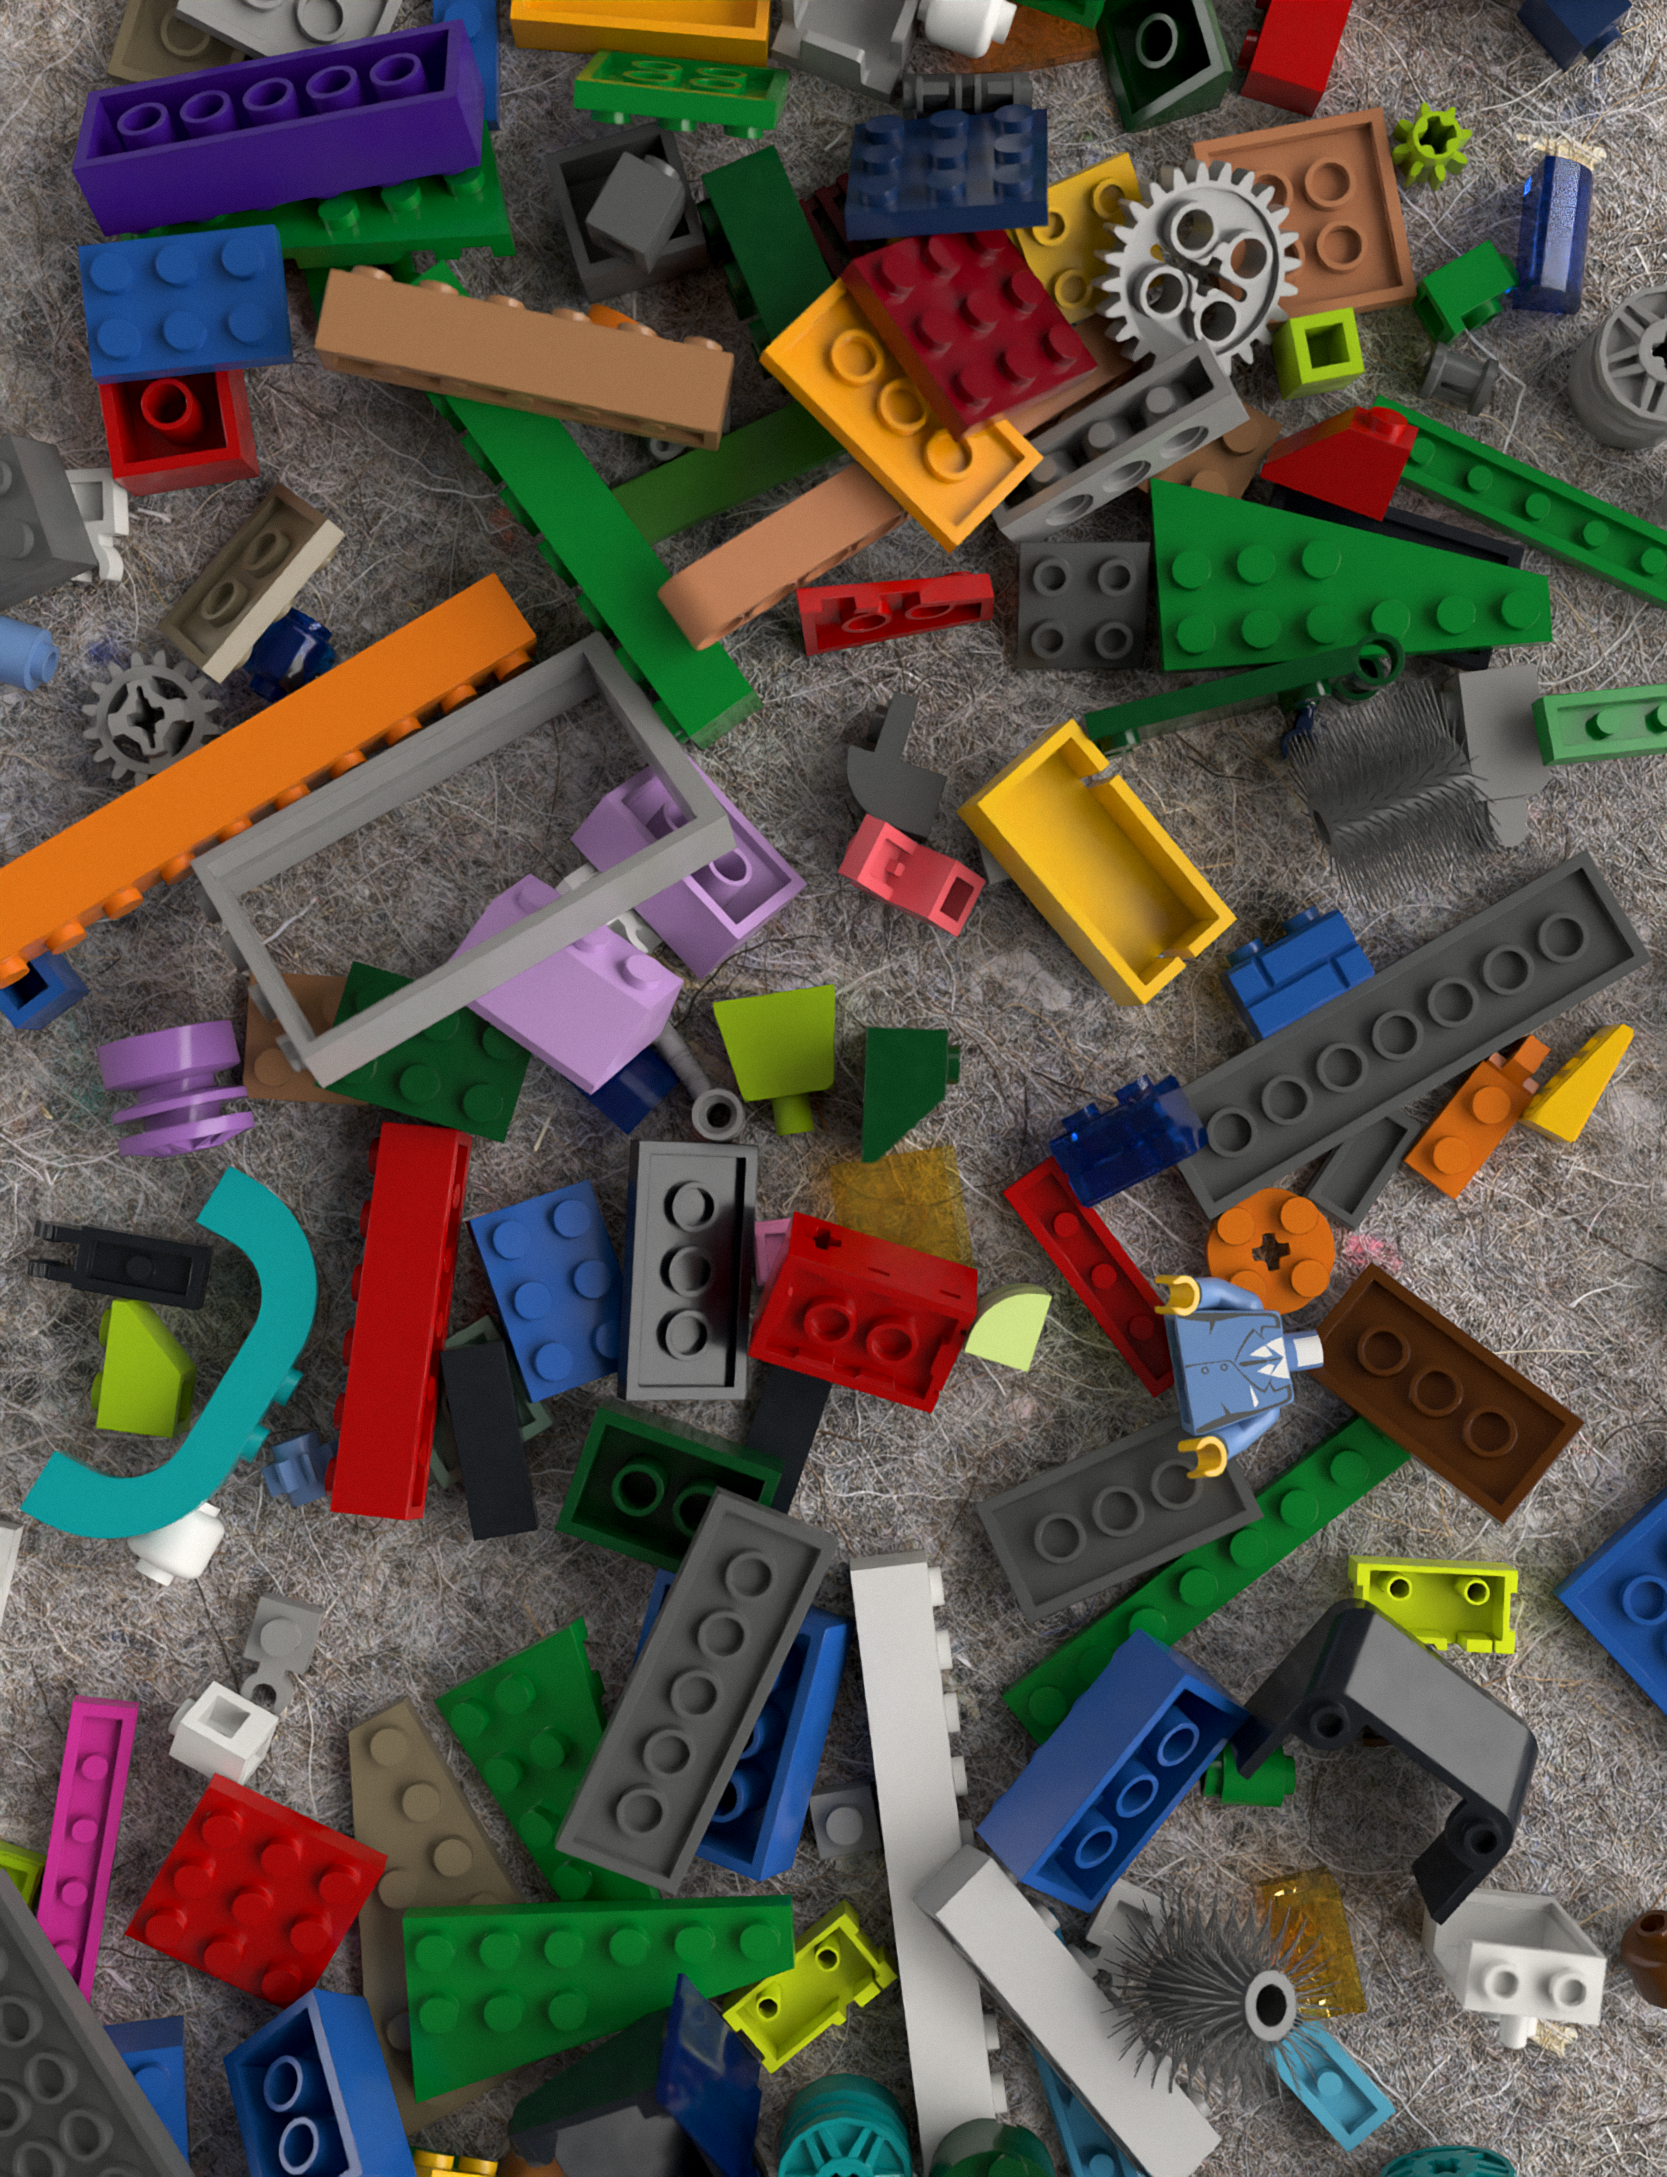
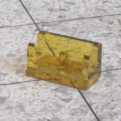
M1322 1866L1259 1881L1266 1915L1268 1914L1270 1899L1272 1900L1270 1932L1273 1942L1283 1926L1290 1904L1288 1922L1285 1927L1286 1930L1284 1931L1278 1960L1290 1948L1308 1916L1305 1922L1307 1924L1302 1930L1304 1933L1296 1943L1301 1942L1292 1951V1953L1294 1951L1297 1952L1290 1956L1288 1962L1291 1961V1963L1286 1965L1283 1973L1288 1972L1302 1959L1322 1933L1323 1935L1313 1947L1318 1943L1320 1944L1306 1958L1313 1953L1315 1955L1298 1966L1296 1970L1308 1964L1309 1966L1292 1974L1289 1979L1305 1976L1327 1959L1334 1956L1310 1975L1328 1967L1327 1969L1297 1985L1320 1978L1321 1980L1297 1987L1294 1991H1308L1340 1981V1983L1297 1997L1332 1993V1995L1296 1999V2001L1304 2002V2004L1323 2005V2007L1342 2008V2010L1297 2009L1301 2013L1324 2019L1352 2012L1354 2014L1368 2012L1340 1889L1328 1867ZM1300 1978L1290 1981L1291 1984L1295 1983ZM1301 2016V2019L1306 2021L1321 2020L1317 2018H1308Z

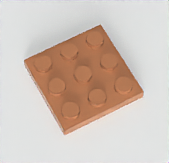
M1382 107L1192 143L1189 152L1191 159L1205 161L1207 169L1213 160L1231 163L1232 173L1237 168L1251 170L1255 172L1253 186L1257 183H1263L1275 188L1268 205L1275 203L1289 208V214L1278 228L1298 232L1299 238L1284 248L1286 256L1302 260V264L1295 270L1285 272L1284 282L1298 288L1297 295L1280 296L1277 304L1289 316L1288 320L1353 307L1355 315L1412 304L1416 299L1417 290ZM1244 240L1240 241L1232 251L1231 267L1233 271L1244 261L1246 255ZM1213 276L1216 289L1226 293L1236 301L1242 297L1241 288L1224 279ZM1270 319L1266 324V328L1268 331L1280 329L1286 322Z

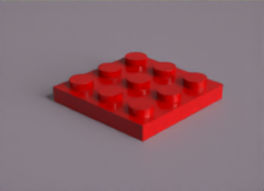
M214 1773L133 1914L124 1935L286 2010L315 1987L383 1874L388 1856L220 1774Z

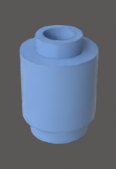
M0 615V682L28 691L35 690L41 682H49L56 671L59 660V650L57 646L52 644L50 631Z

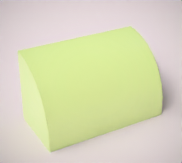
M1032 1283L1008 1284L989 1292L977 1302L976 1316L969 1332L966 1331V1338L962 1345L964 1352L1028 1372L1052 1296L1043 1286Z

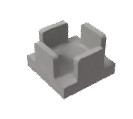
M782 0L783 18L771 48L772 59L890 105L922 22L916 19L921 0Z

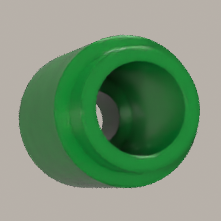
M1228 1741L1199 1778L1201 1796L1216 1798L1218 1805L1280 1808L1284 1795H1293L1295 1790L1296 1769L1294 1757L1292 1755H1284L1282 1744H1280L1253 1776L1247 1780L1237 1772L1230 1742Z

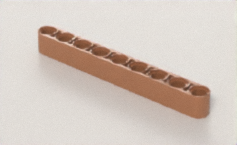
M1096 313L1072 327L1099 365L1086 381L1006 419L1028 442L1092 405L1142 371L1140 369L1142 358L1133 362L1120 355L1126 340L1116 342L1105 335L1106 330L1116 317H1105ZM857 461L677 573L660 588L657 596L694 649L700 651L796 592V588H803L913 517Z

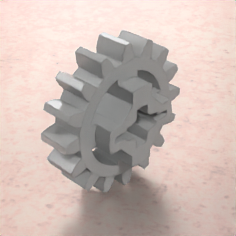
M138 651L131 653V669L125 670L114 662L109 663L107 667L113 680L108 686L98 681H92L90 684L93 691L101 696L98 705H82L81 712L96 719V726L82 732L83 738L92 743L102 744V747L97 750L92 758L96 763L105 767L116 763L111 777L126 784L135 775L136 787L207 745L210 738L217 739L227 733V731L212 724V717L219 716L226 711L223 703L218 700L206 699L216 687L213 681L205 676L193 680L197 667L183 659L174 668L173 657L165 651H157L153 665L150 664L146 656ZM160 681H167L178 685L189 699L174 698L168 700L166 689L161 687ZM129 694L121 709L117 712L122 700ZM156 709L164 714L165 719L155 723L156 733L153 734L145 730V724L154 720L153 710ZM189 731H192V734H191V736H190V738H189L187 744H186L185 747L180 751V746H181V744H182L183 741L185 740V738H186V736L188 735ZM121 744H141L142 753L148 757L149 763L133 759L127 754Z

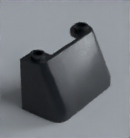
M672 2006L642 2016L517 2102L513 2118L508 2122V2139L511 2149L517 2158L524 2159L529 2167L538 2169L552 2163L555 2157L566 2177H769L761 2154L682 2016L677 2010L674 2011Z

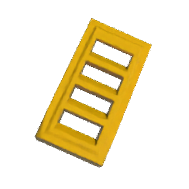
M1625 1024L1604 1025L1532 1097V1102L1523 1111L1517 1122L1553 1142H1575L1634 1037V1029Z

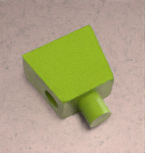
M834 984L713 1002L714 1014L744 1102L771 1098L777 1136L813 1131L814 1124L809 1092L834 1089L836 1001Z

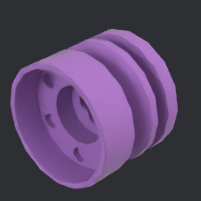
M231 1020L203 1022L122 1039L96 1048L105 1090L111 1092L136 1091L139 1100L138 1104L111 1115L113 1125L144 1122L146 1133L117 1141L121 1157L136 1155L159 1157L161 1159L223 1145V1142L237 1134L256 1128L252 1111L223 1116L221 1104L249 1097L246 1086H216L214 1074L240 1063Z

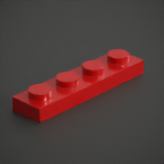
M1051 1154L1001 1192L1151 1396L1156 1398L1175 1384L1164 1316L1155 1312V1306H1165V1304L1056 1156Z

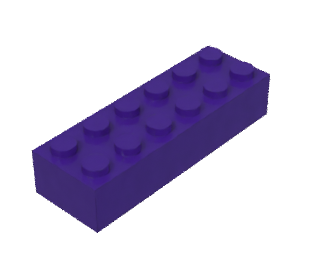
M457 19L88 92L72 172L104 237L124 233L145 234L155 227L187 221L203 223L219 215L250 209L266 211L282 203L313 197L316 199H329L345 191L371 186L393 187L404 180L429 175H456L468 168L481 166L485 87L463 20Z

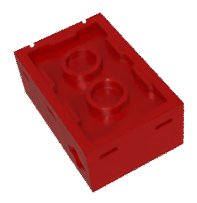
M794 1211L755 1309L747 1356L932 1414L939 1398V1392H942L964 1343L966 1331L969 1332L976 1316L978 1270Z

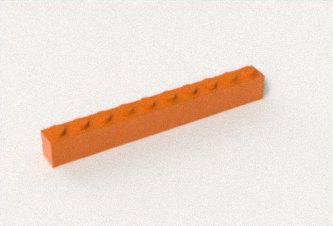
M495 572L0 868V989L10 986L24 977L30 970L27 963L46 951L50 950L52 955H57L79 944L87 936L84 928L107 915L110 920H115L135 910L144 902L141 894L163 880L167 885H173L195 873L190 864V861L254 826L273 813L311 793V790L333 778L335 780L367 762L366 757L388 744L392 748L422 731L424 728L421 723L443 711L448 716L478 698L475 690L495 678H498L500 683H505L525 672L533 663L530 657L536 654V635Z

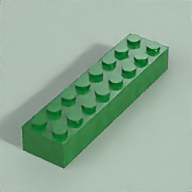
M443 259L409 284L418 287L419 282L422 280L437 281L455 288L459 292V296L471 298ZM424 390L445 420L449 421L458 434L466 429L470 432L460 441L483 473L488 475L495 486L502 481L506 482L508 486L498 494L522 526L524 525L533 538L541 532L545 536L546 540L540 543L537 548L560 579H563L570 589L579 584L584 590V593L576 598L575 601L598 632L602 633L607 641L615 635L620 640L623 646L613 653L631 679L644 692L653 687L659 694L661 699L653 704L652 708L674 738L677 737L681 744H684L691 738L704 750L764 706L719 641L700 651H696L657 596L660 588L672 576L558 418Z

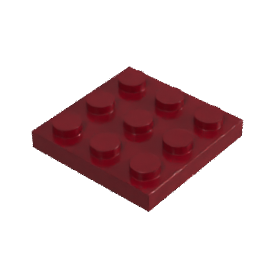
M1005 229L912 236L852 260L840 276L955 443L1086 381L1099 367L1079 335L1073 330L1045 290L1042 282L1036 277L1010 240Z

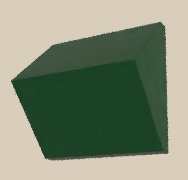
M1212 0L1104 1L1103 11L1095 26V31L1126 133L1134 134L1220 107L1233 70Z

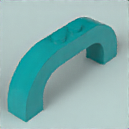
M229 1165L196 1219V1222L201 1227L246 1253L257 1270L261 1284L262 1299L260 1312L253 1329L179 1451L166 1464L148 1474L137 1477H120L101 1471L65 1450H55L19 1510L51 1527L73 1535L102 1539L137 1536L170 1526L195 1512L221 1489L241 1459L249 1464L254 1461L271 1431L261 1424L275 1402L283 1407L287 1405L304 1376V1373L295 1367L310 1342L316 1324L320 1297L319 1275L311 1245L291 1211L268 1188Z

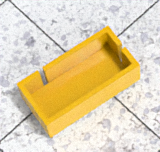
M1071 718L1043 732L957 809L956 812L1118 1006L1145 1005L1186 967L1181 959L1197 957L1237 918L1119 774L1095 781L1088 787L1084 785L1080 779L1102 772L1110 763L1094 743L1089 741V737L1075 720ZM1161 953L1165 955L1164 958H1157Z

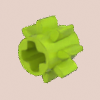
M1424 102L1415 114L1414 124L1404 119H1400L1392 136L1402 144L1393 149L1391 157L1393 165H1400L1402 172L1406 176L1404 181L1405 187L1408 188L1414 181L1420 183L1428 182L1433 192L1438 191L1445 180V170L1451 174L1459 175L1469 161L1464 154L1457 150H1460L1467 144L1473 133L1469 129L1461 130L1459 123L1454 118L1455 107H1450L1446 112H1431L1429 105ZM1424 140L1425 145L1421 146L1420 141ZM1435 149H1439V152H1440V153H1439V154H1435V151H1434V150H1435Z

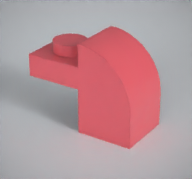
M868 814L865 815L858 832L849 841L845 858L838 870V873L851 881L850 884L857 889L955 937L959 936L986 882L985 879L958 860L916 843L887 822Z

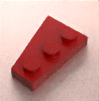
M957 571L934 578L795 589L806 656L977 623L993 618L994 595L989 573L972 574L968 571Z

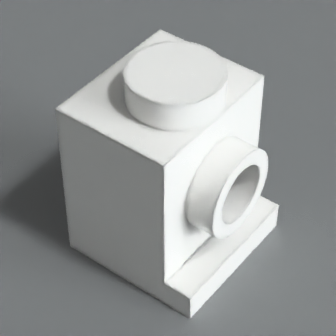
M213 1681L197 1701L190 1698L186 1699L174 1715L168 1728V1733L175 1736L169 1755L210 1779L214 1773H217L243 1786L265 1758L279 1718Z

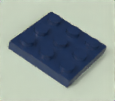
M1012 104L999 108L995 113L968 115L961 110L951 109L937 112L930 118L903 120L896 115H880L869 119L866 123L855 124L844 215L847 241L1049 226L1047 108L1032 109L1027 105Z

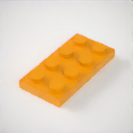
M841 278L832 284L764 350L759 359L768 371L949 554L1043 459L1037 450L1006 419L955 443Z

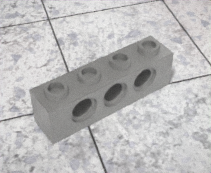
M1205 337L1031 440L1029 443L1043 459L991 511L999 530L1019 548L1020 542H1041L1250 420L1223 364Z

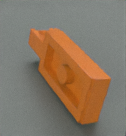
M1529 1034L1517 1039L1504 1057L1495 1052L1473 1065L1421 1131L1402 1162L1446 1197L1455 1200L1522 1115L1523 1111L1532 1102L1533 1099L1531 1097L1540 1085L1530 1077L1535 1073L1551 1049Z

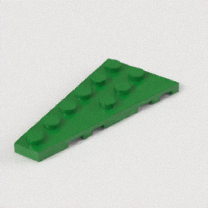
M486 119L483 120L481 166L468 168L456 175H429L404 180L393 187L371 186L345 191L329 199H316L313 197L282 203L266 211L250 209L219 215L203 223L187 221L155 227L145 234H120V241L274 224L280 233L282 258H295L299 269L390 264L401 259L407 251L433 250L436 261L442 259L456 260L461 257V248L491 246L494 257L517 256L494 143Z
M1150 477L1147 483L1162 675L1269 667L1351 646L1364 636L1375 632L1386 633L1396 638L1402 645L1405 656L1545 646L1553 641L1548 576ZM1366 645L1362 647L1359 653V660L1390 657L1386 650L1377 645Z
M583 1615L453 1685L434 1700L561 1902L660 1899L658 1889L555 1849L557 1832L608 1724L600 1697L605 1693L599 1669L591 1670L583 1644L589 1637Z

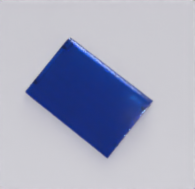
M678 1973L656 2088L657 2102L726 2177H760L759 2172L751 2165L762 2098V2091L758 2087L761 2064L684 1973Z

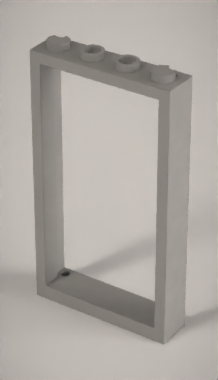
M600 631L591 634L190 861L191 866L202 883L201 887L192 892L212 925L220 920H223L230 933L219 940L239 973L250 968L258 982L248 987V992L268 1023L279 1018L286 1033L276 1038V1041L296 1073L308 1067L321 1087L325 1088L737 847L728 814L669 729L656 714L639 686L635 684L615 657L613 649ZM599 692L689 823L317 1038L237 897Z

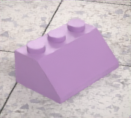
M687 755L728 814L737 847L633 908L694 974L702 980L742 947L806 887L807 883ZM648 766L605 795L570 840L603 873L689 822L652 768Z
M531 873L490 903L449 961L560 898L562 895ZM604 924L465 1006L592 1095L661 1035L684 980Z

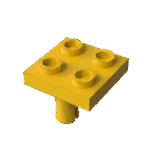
M1119 152L1048 184L1049 226L1010 229L1017 250L1036 277L1042 282L1045 290L1070 325L1096 314L1095 307L1110 297L1109 291L1091 285V279L1108 273L1109 267L1108 263L1094 257V251L1113 248L1115 240L1102 227L1104 223L1123 225L1126 217L1118 205L1119 199L1124 198L1136 203L1142 201L1138 180L1128 152ZM1154 244L1150 248L1151 256L1165 263L1159 245ZM1161 274L1152 279L1147 290L1163 284Z

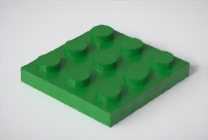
M601 48L574 80L573 108L591 110V119L601 123L627 124L631 122L632 114L657 117V127L671 131L697 130V122L722 124L723 134L727 136L759 139L763 137V129L775 130L788 97L790 69Z

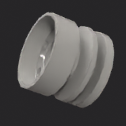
M1667 284L1643 288L1621 302L1587 336L1572 358L1567 379L1571 409L1583 428L1605 445L1632 451L1655 447L1667 440V369H1664L1665 363H1667ZM1654 350L1657 351V356H1653L1652 352Z

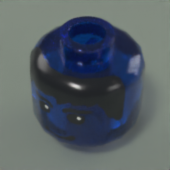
M291 608L282 619L271 623L253 645L249 659L242 666L253 677L248 688L264 700L275 704L330 671L336 661V651L329 643L333 634L310 616Z

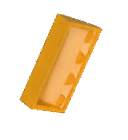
M512 0L510 23L516 48L595 55L602 48L767 67L773 0Z

